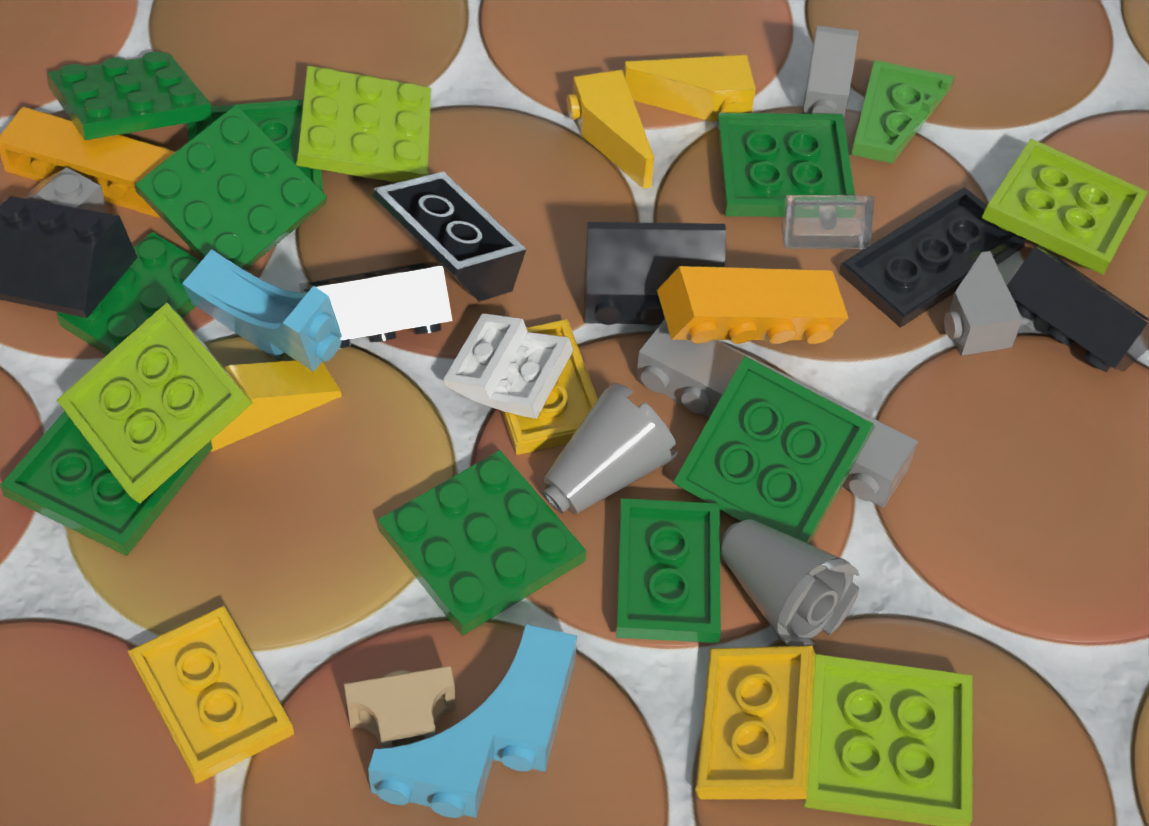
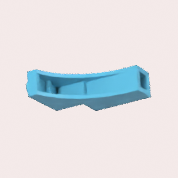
M212 249L182 283L192 304L275 360H278L283 353H286L314 372L322 361H329L341 345L343 335L330 297L315 286L304 293L284 290L255 277Z
M526 624L515 659L506 676L488 699L473 713L453 727L425 740L399 747L374 750L368 768L371 793L377 794L382 800L395 805H406L411 802L428 806L437 814L449 818H459L462 815L477 818L493 760L501 761L505 766L516 771L526 772L535 769L546 772L575 665L577 635Z

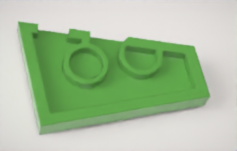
M874 60L851 155L893 164L951 90L955 76Z

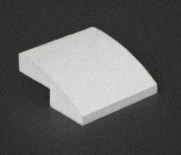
M482 313L443 381L447 388L471 400L504 412L537 419L569 360L573 348L568 337L527 332L523 319Z

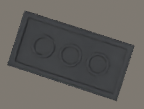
M964 187L842 262L839 274L901 328L955 293L982 252L990 251L998 265L1023 249L1026 239L1010 231L1003 230L983 219L982 217L987 205Z

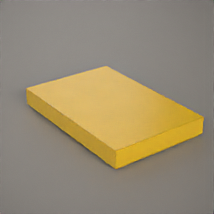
M568 319L526 328L527 332L568 337L573 352L537 419L501 411L516 455L567 444L598 400Z
M224 605L128 651L136 672L195 784L294 735L292 723Z
M813 646L709 649L696 793L699 799H807L816 656Z

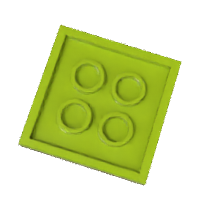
M307 66L296 166L397 183L427 176L431 88L412 83H402L372 76L335 71L328 68Z
M1030 138L988 203L982 218L1003 230L1010 231L1036 243L1043 249L1051 250L1084 268L1104 275L1148 191Z
M165 303L57 399V402L129 496L139 503L144 501L253 403L183 318L168 303Z
M815 654L807 799H804V808L934 826H970L972 822L973 675Z

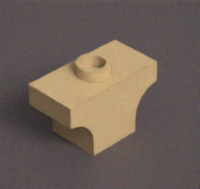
M451 666L413 673L403 670L388 673L383 678L344 684L350 728H362L373 733L378 739L381 749L413 744L435 736L437 721L446 713L456 710L455 684Z

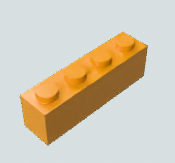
M22 107L1 133L0 157L5 172L41 182L47 177L65 168H69L101 185L105 202L160 218L136 192L135 184L173 155L175 151L137 141L124 135L84 140L72 121L26 107Z
M679 266L657 290L671 340H691L696 344L712 340H731L735 344L746 343L751 340H769L772 344H780L789 340H807L809 344H818L829 340L834 335L833 332L849 319L834 273L829 270Z

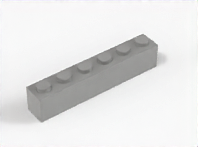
M664 319L640 349L636 381L644 384L645 387L655 393H661L683 404L691 412L702 414L710 418L743 357L746 356L873 423L875 428L842 485L843 488L851 491L861 500L870 501L885 508L910 469L918 444L917 440L718 340L701 344L693 343L691 340H671L667 323Z

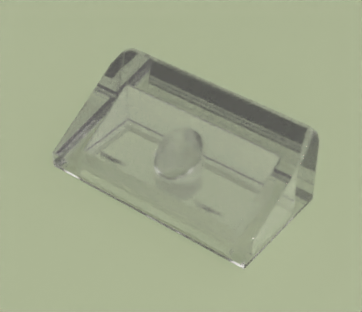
M787 195L781 223L784 247L787 249L867 248L870 246L872 236L874 196Z

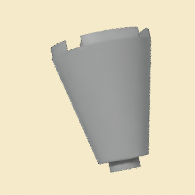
M616 382L604 390L544 476L543 481L547 488L543 491V495L559 513L563 514L568 510L576 515L669 463L678 455V451L670 450L676 445V442L665 423L646 402L637 407L628 400L627 397L633 393L628 387Z
M752 519L731 525L722 537V559L777 636L787 646L817 645L811 638L822 630L831 635L850 613L859 591V587L853 583V575L859 576V573L847 560Z

